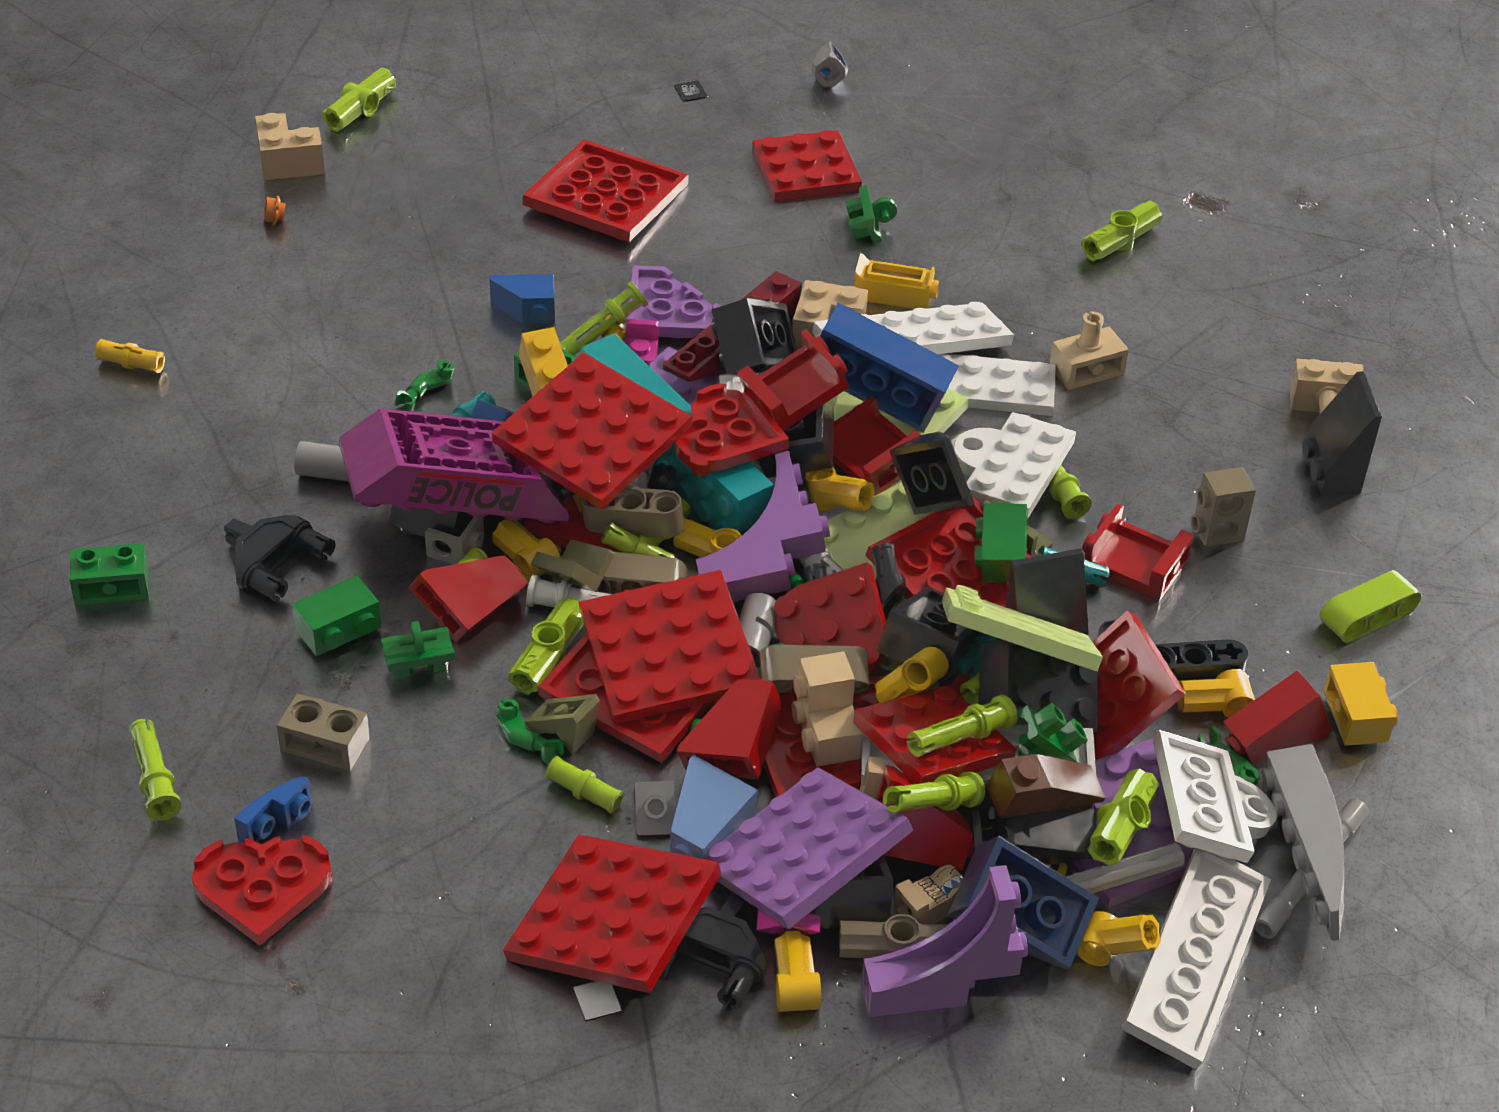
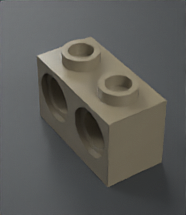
M1244 467L1203 473L1201 487L1197 489V506L1195 513L1191 516V525L1193 531L1199 534L1205 547L1240 542L1245 539L1256 489Z
M298 693L277 724L280 751L349 771L353 768L370 739L366 712Z

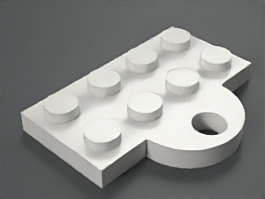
M1012 412L1001 430L975 428L962 433L955 441L954 452L962 472L970 477L967 481L970 493L980 504L986 500L991 503L1027 504L1028 519L1074 444L1076 431L1063 428L1057 424L1043 422L1028 415Z
M1159 730L1153 740L1175 842L1189 848H1198L1212 852L1226 859L1232 858L1248 863L1254 853L1251 839L1264 837L1276 821L1277 814L1271 800L1257 786L1234 775L1228 751Z

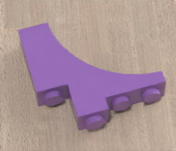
M789 451L775 454L777 465L775 487L766 509L756 523L727 547L703 558L696 559L699 574L717 570L722 571L733 602L745 600L748 595L753 593L769 595L791 590L789 575L795 574L792 559L826 552L824 538L830 537L826 515L819 517L816 503L808 504L805 491L798 492L797 485L803 484L799 463L792 465Z
M1006 865L989 867L987 879L976 899L957 919L939 932L904 949L863 960L861 986L869 1017L966 1006L969 988H974L975 980L1020 974L1022 957H1027L1028 944L1025 933L1018 932L1014 914L1015 908L1021 905L1020 889L1017 882H1011Z

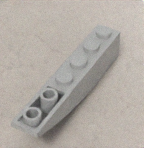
M1313 744L1268 751L1267 768H1262L1265 790H1272V803L1277 817L1282 816L1283 818L1282 830L1286 843H1293L1292 854L1297 870L1303 869L1304 871L1303 883L1308 898L1314 897L1315 899L1314 911L1319 926L1325 925L1331 941L1339 940L1344 911V844L1341 820L1334 794Z

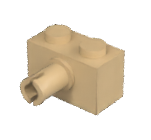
M1090 311L1089 314L1085 313L1083 315L1081 334L1056 340L1052 343L1049 364H1056L1055 375L1067 390L1125 374L1129 349L1110 326L1102 328L1104 317L1098 312Z
M1296 359L1289 388L1291 410L1321 413L1356 372L1363 371V364L1320 361L1317 359Z

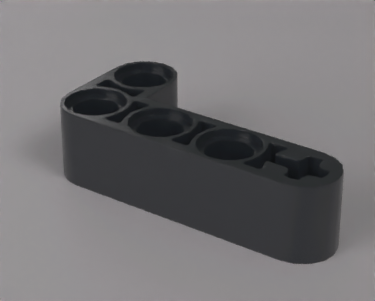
M1116 620L1106 621L1101 624L1098 636ZM1230 639L1155 644L1177 680L1216 679L1218 675L1226 670L1240 669L1245 671L1248 659V649L1239 641Z

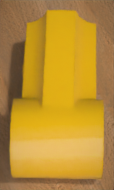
M834 468L810 471L805 474L811 504L816 503L818 511H828L836 507L865 511L871 506V501L875 494L873 483H868L865 479L836 475Z
M505 519L501 521L497 529L492 533L493 543L513 560L514 564L521 569L524 578L528 582L532 575L540 577L545 574L531 565L537 552L561 558L557 547L550 539H537L517 520Z
M684 519V529L679 535L674 537V546L703 558L727 547L742 535L732 528L713 530L692 520Z
M936 647L924 648L874 685L876 688V698L882 703L920 693L946 675L949 668L946 655Z
M1240 669L1226 670L1218 675L1216 679L1178 680L1186 693L1177 701L1179 712L1223 711L1226 717H1231L1255 700L1248 676Z
M1104 911L1094 912L1077 950V954L1090 965L1105 966L1110 962L1113 955L1157 950L1161 941L1159 923L1153 915L1117 918Z
M786 931L782 936L775 938L774 942L777 966L776 1000L778 1012L820 1010L821 983L819 973L814 972L810 937L801 934L800 931Z

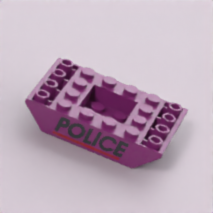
M378 409L339 437V447L354 501L364 506L394 505L399 509L408 511L415 510L416 508H426L441 514L459 511L467 512L475 517H485L487 514L502 515L509 520H520L522 517L534 518L548 524L556 523L557 521L568 522L569 513L564 502L559 497L560 493L558 494L552 485L553 479L492 442V432L504 421Z

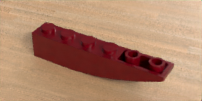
M775 271L742 299L750 298L786 304L791 322L801 296L802 282ZM712 324L662 364V370L688 382L705 378L724 370L719 359V352L721 351L719 339L713 332Z

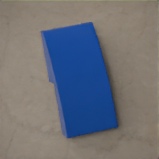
M302 776L279 785L244 808L234 818L238 842L245 843L244 838L258 843L261 839L270 835L275 824L289 830L299 819H303L313 805L309 779Z

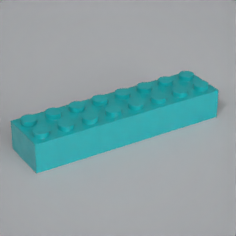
M615 333L581 347V354L583 352L690 414L691 405ZM674 443L654 463V466L664 463L665 465H672L677 469V484L674 490L679 494L680 498L684 499L697 512L699 518L704 522L706 521L714 530L732 528L740 532L741 535L745 534L766 509L774 490V484L750 461L728 469L711 471L705 476L695 475L692 473L691 467L685 465L677 457Z

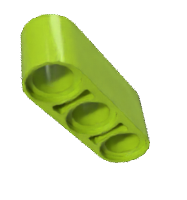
M1392 570L1331 598L1321 608L1319 618L1343 642L1349 643L1412 613L1420 604L1422 594L1401 574Z

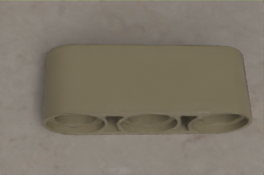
M626 487L602 510L580 497L584 526L591 532L604 533L611 522L636 536L642 534L646 537L672 538L679 535L684 529L681 498L674 491Z
M614 552V557L596 592L615 594L624 592L626 589L633 590L686 578L687 567L682 561L672 557Z
M767 646L760 651L761 679L774 682L778 693H795L793 677L794 675H799V661L801 658L844 651L855 678L854 694L862 693L870 688L868 652L865 648L858 646Z

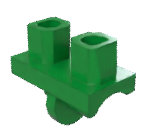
M868 185L859 187L860 197L845 201L853 237L856 240L870 235L873 244L881 242L879 222L887 223L894 219L897 214L896 203L894 200L886 197H881L872 203Z
M414 621L410 623L411 633L381 638L388 672H392L395 679L408 678L413 674V668L426 665L428 670L433 673L446 671L449 661L455 660V652L451 644L448 627L421 631L419 622Z
M1052 702L1038 712L1028 705L1018 711L1020 717L1028 722L1029 728L1028 732L1021 734L1018 739L1019 756L1033 754L1050 755L1054 758L1077 762L1074 750L1088 741L1084 729L1079 722L1072 719L1067 723L1064 714Z

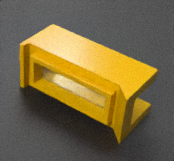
M860 253L855 270L854 287L868 289V302L910 309H928L930 300L937 299L939 281L934 280L935 267L927 270L919 267L869 261Z

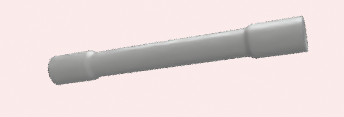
M1350 799L1339 812L1343 843L1348 837L1353 835L1369 813L1366 804L1359 799ZM1303 869L1295 872L1278 896L1270 901L1256 919L1254 928L1262 937L1267 939L1274 938L1291 916L1294 907L1306 893L1303 883Z

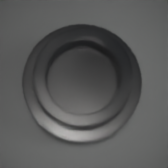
M657 464L652 469L647 486L649 489L672 491L677 484V469L672 465Z

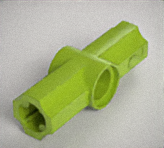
M381 67L359 84L347 83L341 91L340 99L322 112L323 121L330 130L339 132L361 114L367 117L372 116L378 108L379 100L396 88V78L392 76L390 70Z
M1151 200L1138 205L1130 211H1115L1111 214L1110 223L1082 238L1081 248L1084 250L1085 256L1093 262L1106 257L1114 251H1128L1133 247L1134 239L1161 224L1163 214L1160 212L1158 204Z
M567 597L566 600L559 601L548 618L533 627L531 642L508 673L509 682L516 687L517 691L530 695L531 692H538L539 684L565 657L566 649L584 625L578 600Z
M1140 768L1128 772L1113 800L1098 808L1097 819L1099 824L1090 838L1091 844L1087 849L1094 860L1104 862L1107 865L1120 862L1136 831L1149 826L1151 821L1149 807L1157 795L1156 789L1159 786V782L1153 773L1144 772Z

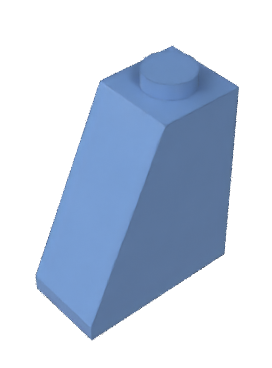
M693 755L689 759L671 827L670 852L705 859L714 844L723 841L740 828L744 821L757 815L758 790Z

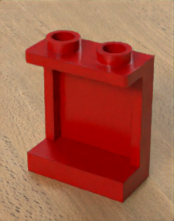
M807 329L800 333L804 346L758 376L749 365L737 372L743 388L748 389L755 395V398L760 404H763L783 431L849 388L844 375L848 372V369L843 360L837 354L832 356L824 340L820 336L814 338Z
M870 397L834 421L833 462L852 478L865 479L868 483H873L874 496L901 480L889 450L921 434L915 430L907 436L879 412L877 400Z
M1116 504L1109 514L1104 513L1102 515L1097 531L1094 534L1089 533L1085 538L1082 546V551L1085 553L1084 560L1108 566L1109 576L1107 579L1160 601L1188 562L1194 534L1181 529L1172 542L1123 521L1124 506Z

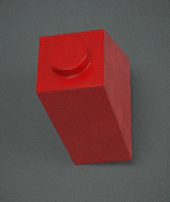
M506 555L426 569L418 575L408 588L442 627H448L449 636L457 643L515 598L529 582L524 578L521 569L516 564L511 563Z
M1298 670L1223 721L1229 735L1225 738V742L1237 754H1243L1251 765L1267 760L1268 751L1302 746L1332 732L1321 696Z
M737 679L678 745L677 753L685 770L687 771L689 759L695 755L733 777L759 779L783 705L774 682L763 679Z
M885 765L876 800L884 804L883 795L890 786H906L914 783L894 766ZM896 803L887 804L886 806L889 807V806H891V805H897V804H896ZM938 806L898 812L909 819L913 831L883 855L941 867L952 865L956 870L963 871L966 857L971 858L975 849L974 834H972L965 817L955 810H943Z

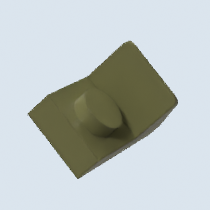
M596 694L547 699L525 723L529 730L538 734L557 733L564 742L568 752L573 755L595 731L600 700Z

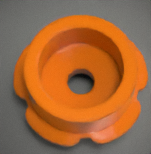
M276 196V198L267 197L264 207L263 221L273 223L272 226H275L277 221H283L285 214V203L280 202L279 196Z

